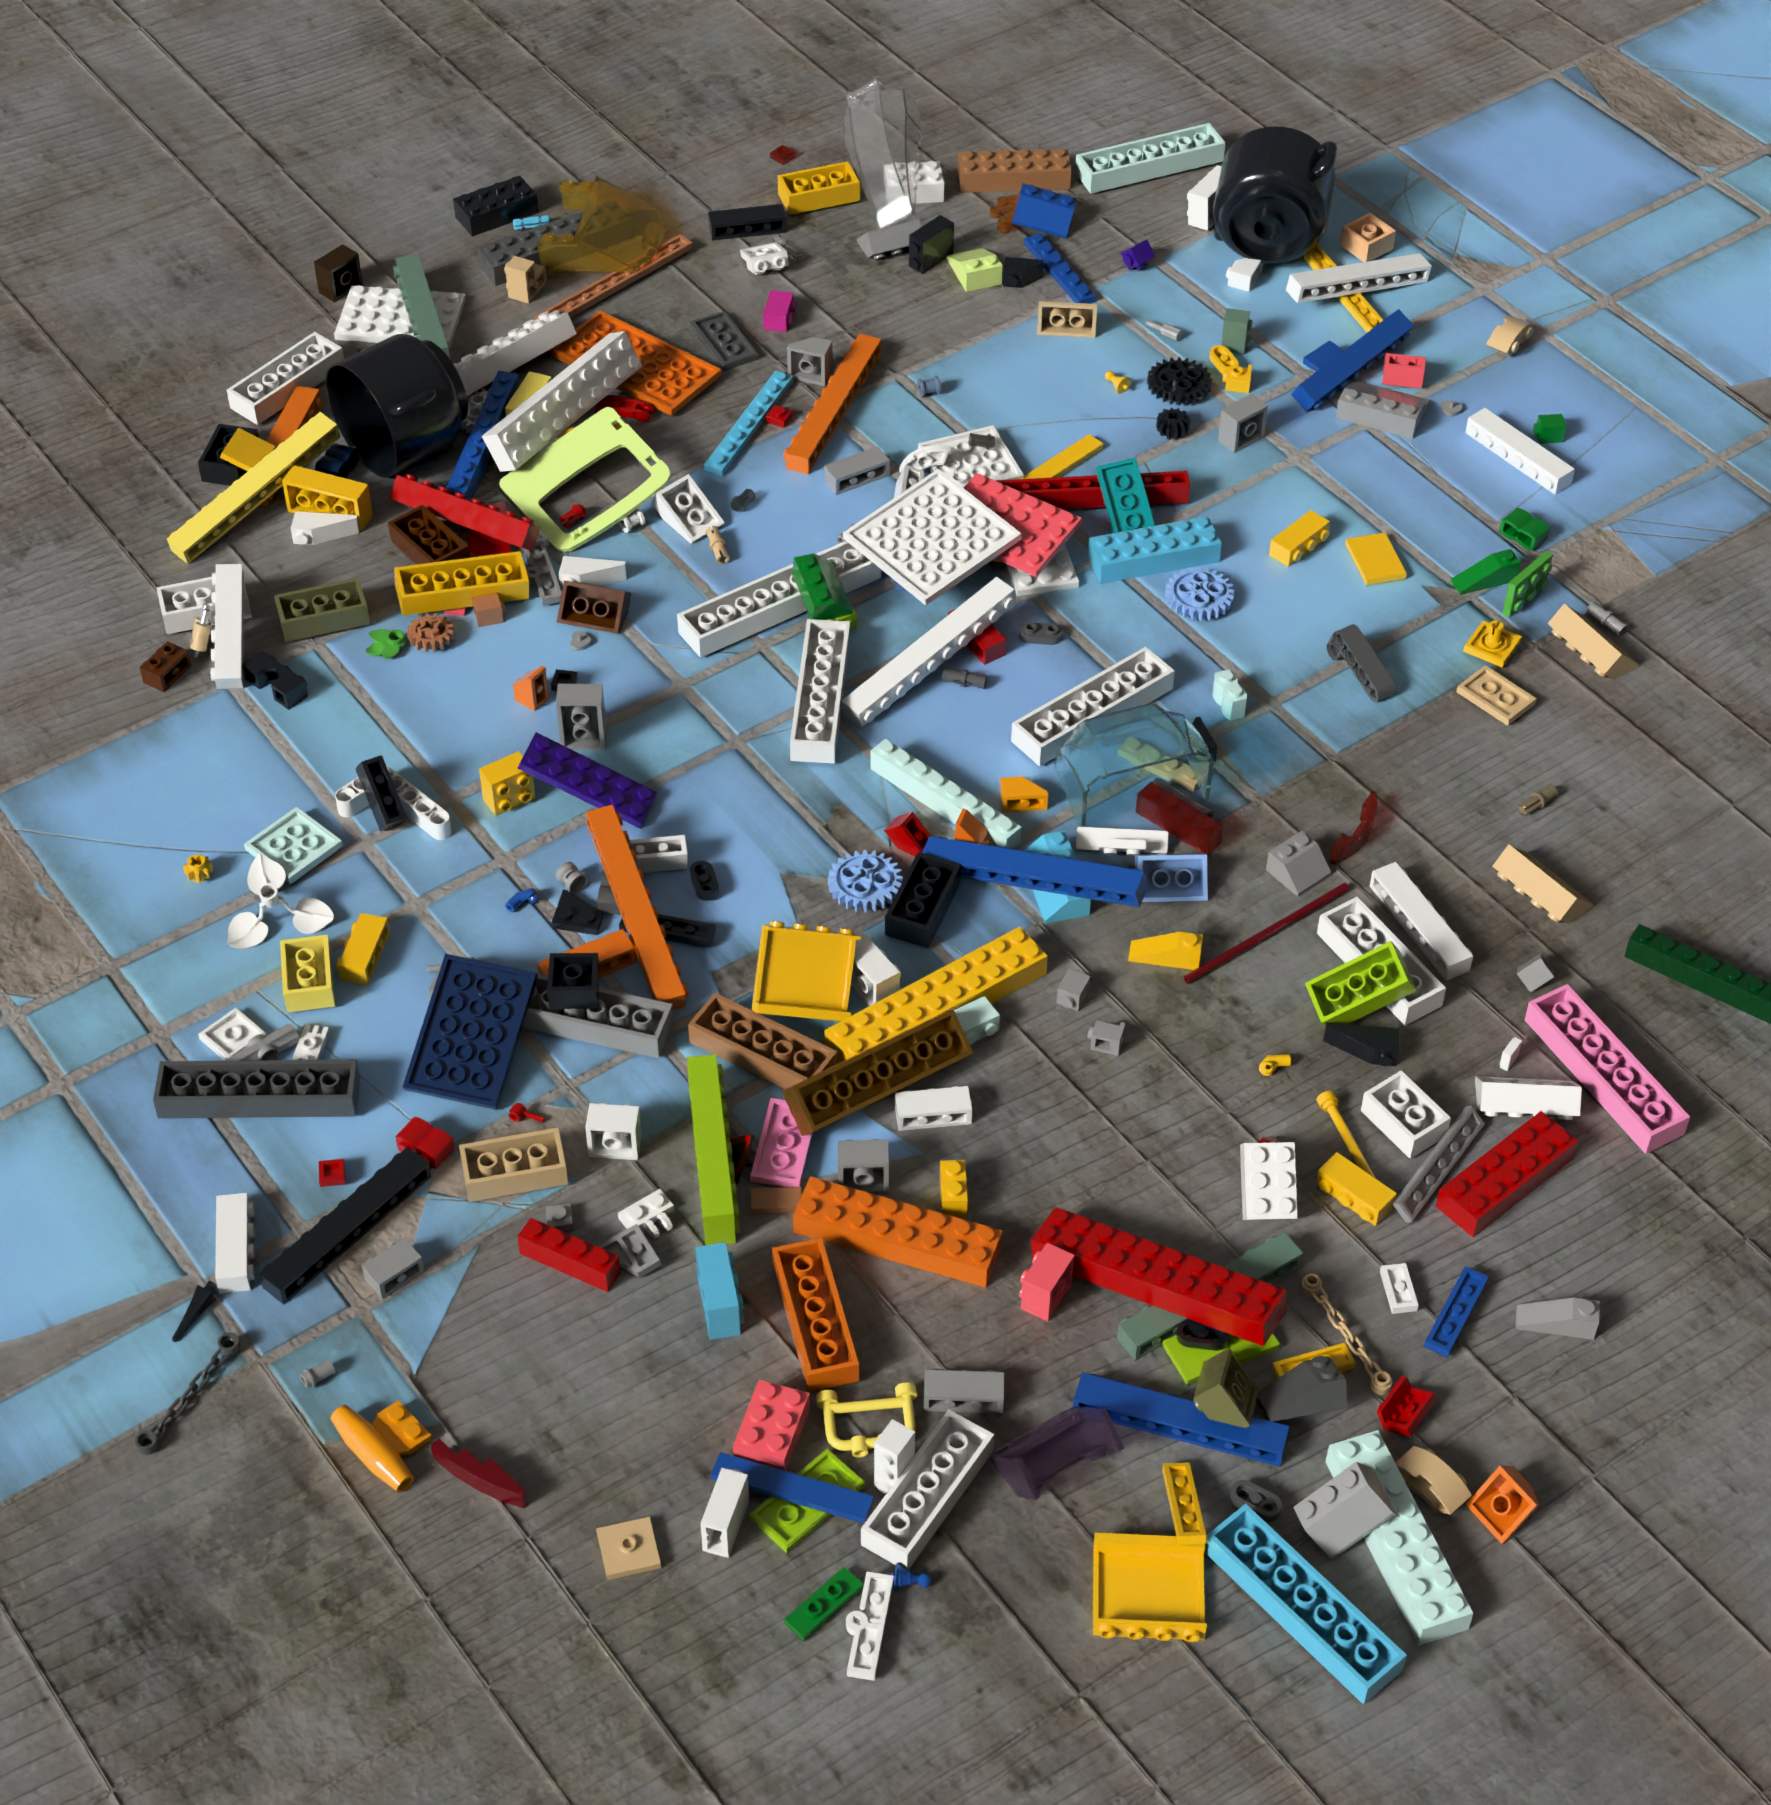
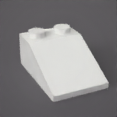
M689 474L658 491L651 503L661 518L691 544L707 535V528L710 527L711 531H713L712 526L719 528L725 523Z

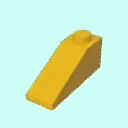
M1175 932L1133 940L1130 945L1128 961L1195 970L1199 967L1203 935Z

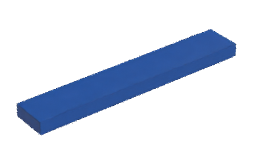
M722 1452L719 1453L711 1473V1479L717 1481L721 1468L740 1470L744 1474H748V1489L750 1491L863 1524L867 1520L874 1501V1496Z

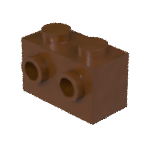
M167 641L140 666L143 683L165 692L191 667L188 650Z

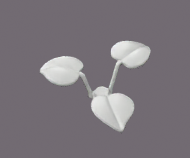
M259 853L251 864L247 878L249 889L254 894L259 895L262 901L259 904V917L257 918L250 912L236 915L228 928L227 944L237 949L253 948L261 944L266 939L269 931L268 926L261 922L264 917L265 907H275L279 903H282L291 913L295 914L293 925L299 932L304 934L319 932L333 921L334 915L324 902L311 897L299 900L297 910L292 908L278 893V889L284 885L286 880L284 868L279 863Z

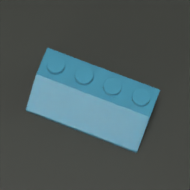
M1065 830L1043 834L1025 849L1032 853L1050 854L1055 857L1073 858L1076 860ZM1032 889L1045 924L1090 916L1091 899Z

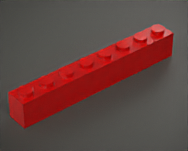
M408 474L405 477L396 476L389 499L413 508L424 505L435 516L533 551L541 528L533 525L534 520L523 516L521 520L516 519L517 514L506 510L504 514L500 513L501 508L490 504L486 508L483 506L484 502L474 498L471 499V502L467 501L466 495L455 492V495H451V490L441 486L437 490L433 488V483L422 480V483H418L417 477Z

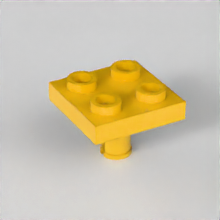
M1497 620L1490 623L1482 621L1464 645L1463 652L1503 668L1521 643L1522 636L1503 629L1504 625L1502 622L1499 623L1498 627Z

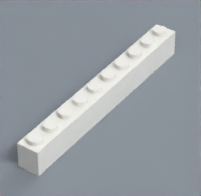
M995 577L841 701L844 716L860 728L872 722L876 716L887 710L892 703L903 697L907 691L919 684L928 674L934 672L938 666L950 659L954 653L965 647L974 637L980 635L984 629L996 622L1005 612L1011 610L1016 604L1015 589L998 577Z

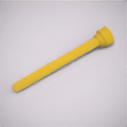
M1331 1090L1321 1093L1316 1099L1320 1109L1329 1113L1357 1166L1375 1178L1337 1109L1338 1099L1335 1093Z

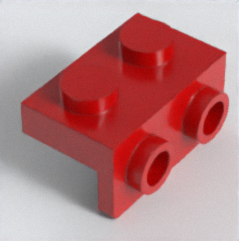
M1401 1376L1377 1410L1383 1430L1411 1437L1436 1402L1434 1392L1411 1387L1408 1377Z

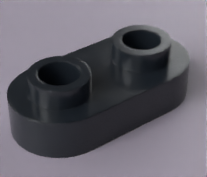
M707 861L694 862L690 866V878L697 897L707 901L715 899L719 894V884L712 865Z
M1185 1320L1177 1328V1340L1185 1347L1219 1351L1226 1348L1229 1343L1230 1334L1193 1320Z

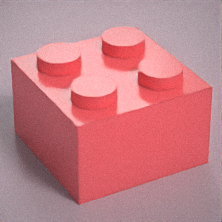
M1046 1243L1042 1251L1038 1250L1035 1253L1031 1268H1026L1020 1279L1022 1288L1019 1297L1021 1298L1022 1310L1047 1322L1050 1320L1072 1285L1073 1254L1049 1243Z

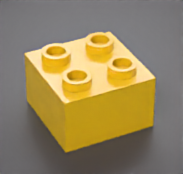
M519 751L479 768L483 800L495 816L536 799L533 776L518 769L523 758Z

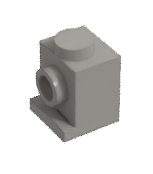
M1096 1020L1095 1026L1090 1025L1087 1039L1091 1040L1090 1050L1119 1056L1124 1040L1126 1023L1121 1022L1119 1026Z

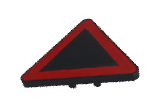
M753 1134L730 1139L736 1185L739 1182L744 1166H752V1163L747 1159L748 1155H756L755 1150L752 1148L755 1138Z

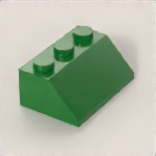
M815 553L794 557L792 575L810 619L828 620L853 614L833 562Z

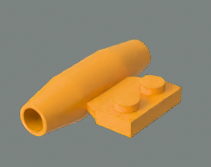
M399 1400L377 1413L373 1423H370L347 1405L338 1407L332 1413L330 1419L346 1445L376 1477L398 1493L405 1491L413 1483L414 1477L400 1455H411L429 1443L432 1435Z

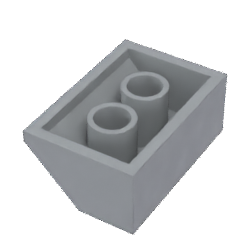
M920 220L867 232L859 237L857 242L867 258L874 257V259H880L885 257L886 253L891 252L892 255L902 253V249L909 248V235L921 228Z
M1359 1462L1353 1463L1293 1507L1304 1530L1330 1559H1334L1396 1515L1373 1468Z

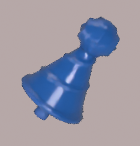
M896 1563L895 1574L888 1573V1575L894 1576L893 1590L915 1583L920 1584L923 1588H928L932 1583V1577L929 1573L917 1575Z

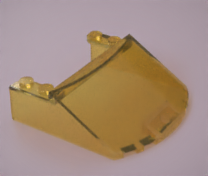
M596 176L594 182L564 181L559 184L563 208L565 210H584L575 236L571 233H565L562 236L545 233L538 242L540 263L542 266H546V270L637 272L640 270V265L644 262L648 264L651 261V256L657 254L662 247L665 238V223L661 212L655 205Z

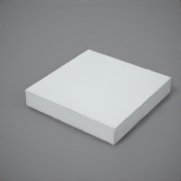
M236 1007L198 1035L204 1044L226 1061L227 1058L246 1048L248 1042L254 1036L259 1034L267 1036V1033Z

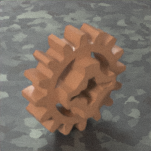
M426 613L423 618L417 616L418 621L411 620V625L407 627L408 641H410L411 646L416 645L417 650L424 648L425 652H428L429 649L436 652V648L443 650L444 644L450 645V640L454 639V626L451 624L450 619L445 620V615L437 617V613H434L433 616H429Z

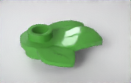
M387 629L371 631L369 636L373 639L374 643L365 651L371 656L382 655L384 659L392 658L399 653L400 648L407 644V637L401 630L389 631Z

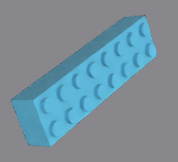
M1244 1504L1206 1535L1204 1552L1363 1705L1403 1671L1407 1654L1247 1504Z

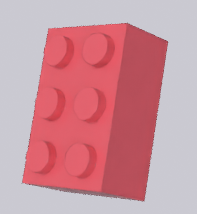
M759 1380L733 1444L734 1456L787 1471L810 1411V1393Z

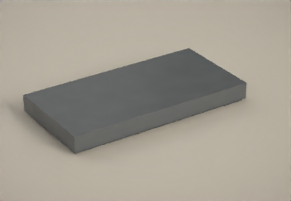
M726 311L690 321L691 329L723 371L759 360L757 351Z

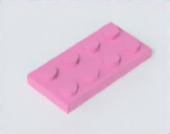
M770 1098L750 1175L751 1182L780 1187L801 1186L814 1132L804 1136L801 1135L785 1100Z

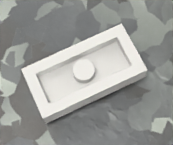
M1406 1263L1381 1266L1380 1274L1392 1314L1417 1311L1419 1305Z

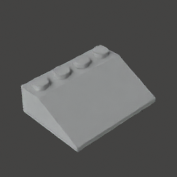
M1354 380L1344 388L1338 400L1336 418L1413 439L1430 404V400Z

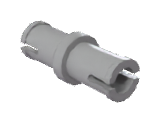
M1595 601L1591 602L1586 609V613L1600 621L1601 626H1607L1618 636H1622L1626 632L1628 625L1616 618L1612 611L1605 610Z

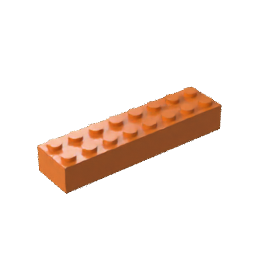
M811 1176L793 1214V1233L813 1239L822 1238L827 1243L984 1288L987 1287L1002 1248L1003 1230Z

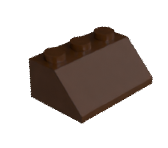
M564 580L557 623L619 634L628 615L631 593Z

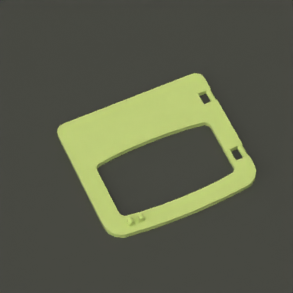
M606 407L530 458L517 470H513L500 480L499 485L528 519L534 520L533 525L541 527L540 530L556 550L569 552L608 530L642 506L669 483L671 473L668 466L623 421L620 415L613 408ZM616 423H619L622 426L618 430H616L613 426ZM621 447H626L651 473V476L628 496L598 517L570 533H564L540 507V503L567 481L598 460ZM651 459L656 462L652 467L648 464V461Z

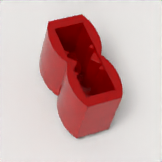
M413 1117L395 1136L397 1149L400 1153L409 1147L428 1161L429 1167L437 1169L455 1149L454 1140L449 1134L434 1128L419 1117Z

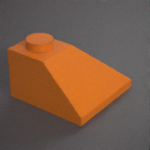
M1500 1465L1465 1505L1501 1544H1505L1539 1506L1532 1485L1514 1466Z

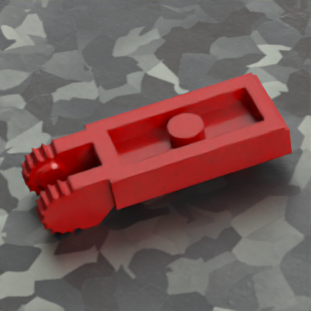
M613 395L605 396L595 406V412L610 407L620 416L635 418L639 422H647L650 419V413L652 414L654 411V406L651 403Z

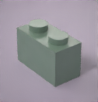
M1230 308L1226 310L1221 345L1227 347L1231 353L1244 355L1245 348L1250 346L1251 335H1248V331L1251 332L1253 320H1250V311Z

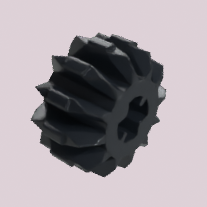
M1179 408L1163 409V412L1159 413L1157 417V431L1160 432V436H1166L1167 439L1174 438L1176 440L1177 437L1183 438L1190 429V416L1186 414V411H1180Z

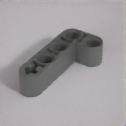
M1355 624L1335 631L1327 643L1329 656L1332 660L1345 659L1373 702L1380 701L1396 693L1393 679Z

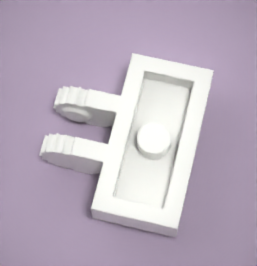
M658 1189L618 1212V1219L626 1229L637 1224L641 1230L645 1229L655 1239L660 1236L658 1228L654 1225L656 1221L666 1231L673 1229L672 1222L667 1215L674 1211V1205L661 1189Z

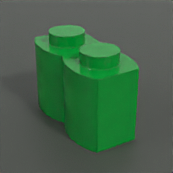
M1516 508L1502 519L1499 531L1508 539L1516 540L1523 548L1533 551L1548 538L1550 527L1544 521L1533 518L1527 511Z

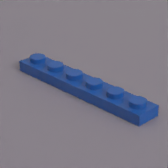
M1041 233L1024 238V245L1036 259L1044 260V268L1075 303L1091 304L1096 302V295Z

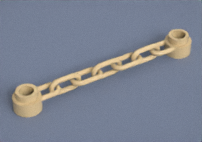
M1312 1273L1304 1276L1300 1287L1301 1292L1305 1296L1313 1297L1317 1303L1322 1304L1332 1325L1341 1331L1346 1338L1347 1346L1363 1362L1364 1369L1371 1378V1390L1377 1395L1388 1394L1392 1386L1391 1376L1387 1372L1382 1371L1376 1362L1371 1361L1363 1343L1356 1335L1351 1333L1345 1318L1329 1302V1297L1322 1288V1281L1319 1276ZM1335 1313L1341 1319L1338 1325L1332 1318L1335 1317ZM1354 1339L1360 1346L1358 1347L1357 1351L1351 1344L1354 1342ZM1373 1366L1378 1371L1375 1374H1372V1372L1370 1371L1373 1368Z

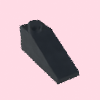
M1326 1022L1324 1042L1370 1064L1396 1066L1399 1053V1029Z

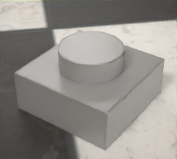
M571 1204L545 1207L547 1225L561 1231L574 1230Z

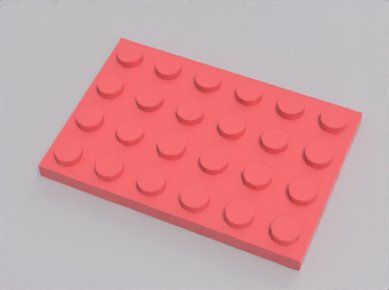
M978 473L963 487L1022 533V540L994 559L1034 577H1038L1082 524V518Z

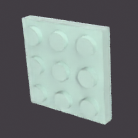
M295 807L244 843L245 850L255 858L259 853H262L269 859L279 863L285 870V881L292 884L342 848L343 844L341 839L298 807Z

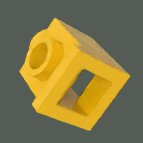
M1248 365V368L1228 366V371H1223L1222 382L1226 383L1225 391L1249 393L1252 365Z

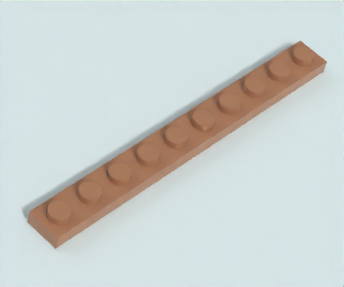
M679 234L541 313L547 311L549 313L559 311V313L568 312L571 318L693 249V242ZM541 313L535 315V320L539 319L538 315Z

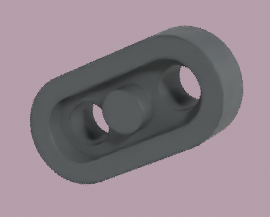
M1028 622L1020 627V639L1026 643L1055 645L1062 641L1063 630L1056 624Z
M1239 1480L1231 1487L1230 1500L1235 1507L1241 1508L1244 1504H1247L1266 1522H1272L1279 1518L1282 1502L1277 1495L1247 1480ZM1239 1496H1246L1247 1499H1242ZM1264 1508H1269L1272 1511H1265Z

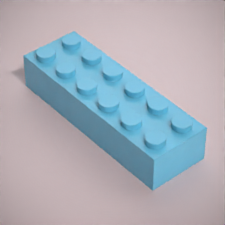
M1206 516L1090 537L1088 559L1100 584L1220 562L1222 543L1209 517Z

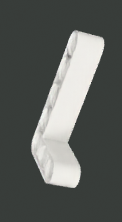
M387 766L406 816L437 840L449 838L452 831L448 812ZM359 777L340 788L335 794L338 813L342 817H352L369 806Z

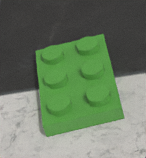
M1545 551L1508 583L1502 614L1511 617L1515 612H1519L1524 604L1528 601L1531 602L1538 592L1546 589L1549 583L1548 575L1552 569L1551 561L1553 554Z

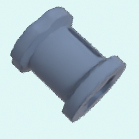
M938 376L928 380H917L918 391L921 397L928 393H941V383Z

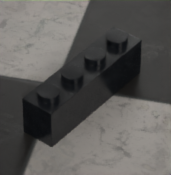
M783 204L708 212L712 241L786 233V215Z

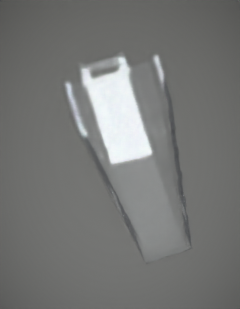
M876 76L868 84L854 92L850 91L845 94L848 106L843 121L845 148L855 174L860 181L863 192L880 227L886 228L915 214L917 189L915 178L916 174H918L916 165L917 160H919L917 151L920 146L921 124L918 105L905 89L883 87L881 80Z

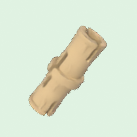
M712 526L714 533H712L710 527L706 530L710 541L709 546L715 554L717 563L723 565L722 557L725 563L730 560L726 550V542L721 538L719 528Z

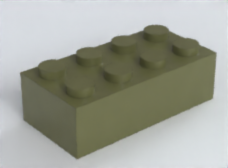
M359 578L274 595L285 642L370 624L368 608Z

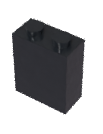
M941 215L909 235V266L922 274L945 260L947 255L954 253V222Z

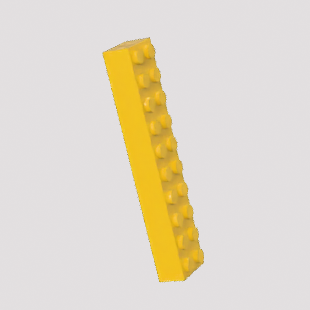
M1019 926L825 1029V1046L837 1051V1063H840L939 1014L952 1009L956 1010L983 996L992 1004L1046 975L1048 955Z

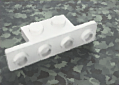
M1078 827L1076 849L1104 851L1106 855H1117V852H1127L1126 855L1129 856L1140 855V853L1166 854L1168 849V832Z

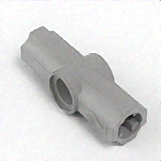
M286 1024L267 1036L263 1034L254 1036L248 1042L246 1048L227 1058L226 1061L276 1060L280 1052L299 1042V1035L291 1024Z

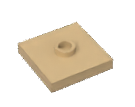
M650 1516L596 1528L607 1580L661 1569Z

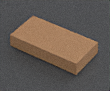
M801 1187L751 1188V1213H794L801 1198Z

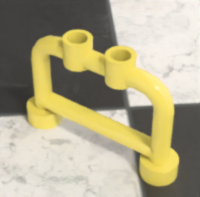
M909 1382L897 1385L895 1387V1398L838 1403L835 1391H820L816 1395L817 1407L823 1410L828 1443L838 1450H852L854 1457L861 1458L868 1455V1449L874 1448V1443L880 1436L866 1438L859 1435L852 1437L851 1440L839 1439L836 1435L834 1414L903 1408L905 1426L916 1432L913 1400L917 1398L916 1385Z

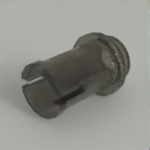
M970 433L968 444L969 446L986 447L989 450L994 448L995 436L991 434L980 435Z
M745 489L739 496L733 497L731 500L732 509L736 512L745 510L746 505L755 499V493L751 489Z

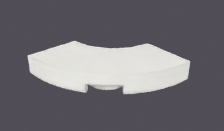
M930 445L915 450L903 460L899 467V472H902L905 464L922 471L935 465L944 466L950 452V446Z

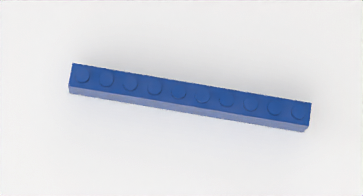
M929 836L922 852L961 864L962 878L1139 908L1148 888L1145 872L1136 868L1128 869L1116 865L1098 864L1093 861L1085 862L1073 858L1055 857L1050 854L1032 853L1026 850L1019 851L1007 847L1000 848L989 846L988 844L970 843L965 840L958 841L945 837Z

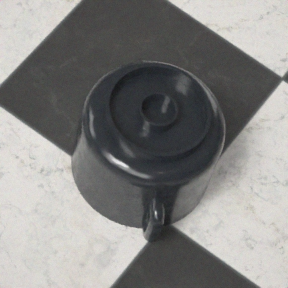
M1279 126L1259 128L1241 136L1228 149L1222 163L1213 206L1214 237L1219 241H1224L1230 249L1240 256L1261 260V263L1265 264L1285 263L1306 255L1319 243L1327 227L1335 182L1334 163L1337 145L1332 141L1320 144L1304 132Z
M396 334L332 364L326 372L325 385L328 402L343 438L349 447L357 448L359 461L379 477H391L450 447L457 441L461 433L462 422L468 414L466 391L452 361L432 341H421L408 334Z

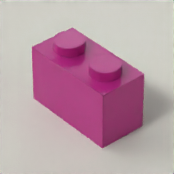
M770 291L763 313V326L765 330L787 332L788 325L792 324L793 321L792 312H796L797 301H794L793 292Z

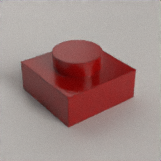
M774 405L766 415V423L784 428L793 417V410Z
M344 1158L319 1161L320 1187L346 1184Z

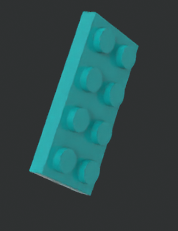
M1136 457L1097 466L1095 471L1112 532L1118 533L1155 526Z

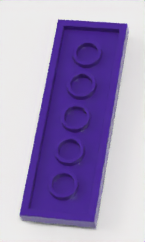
M535 732L518 766V769L597 808L613 804L615 812H620L622 820L637 828H641L657 795L656 791Z

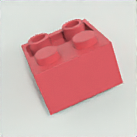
M1386 353L1382 384L1422 388L1426 357Z

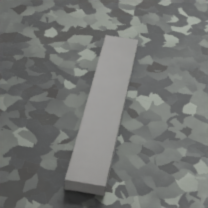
M1466 1106L1392 1203L1406 1223L1412 1222L1485 1125L1473 1106Z

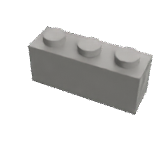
M878 446L824 466V481L835 495L890 476V460Z
M939 1368L925 1370L924 1411L947 1412L949 1409L953 1412L1003 1414L1004 1372L993 1370L985 1372L969 1371L966 1369L952 1371Z

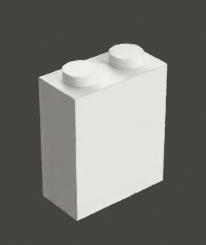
M721 1468L701 1520L702 1549L704 1552L729 1558L749 1505L748 1474H744L737 1469Z

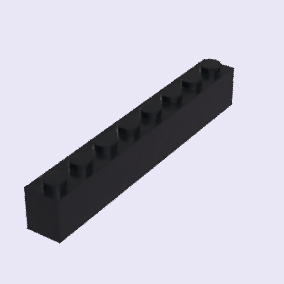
M409 1147L396 1154L386 1166L377 1170L372 1178L366 1183L361 1184L347 1199L342 1200L332 1212L323 1216L318 1224L303 1233L298 1241L291 1247L283 1250L281 1255L272 1263L267 1264L259 1273L262 1288L283 1305L428 1181L431 1178L429 1162Z

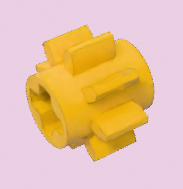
M200 854L187 858L188 865L183 866L188 880L198 883L210 879L209 872L214 871L208 856L204 857Z

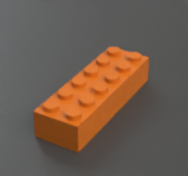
M817 1238L772 1248L773 1269L808 1393L859 1382V1362L823 1239Z

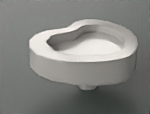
M1444 400L1441 403V410L1446 416H1456L1461 413L1462 404Z
M579 631L572 634L571 649L576 651L584 650L591 645V638L586 633Z

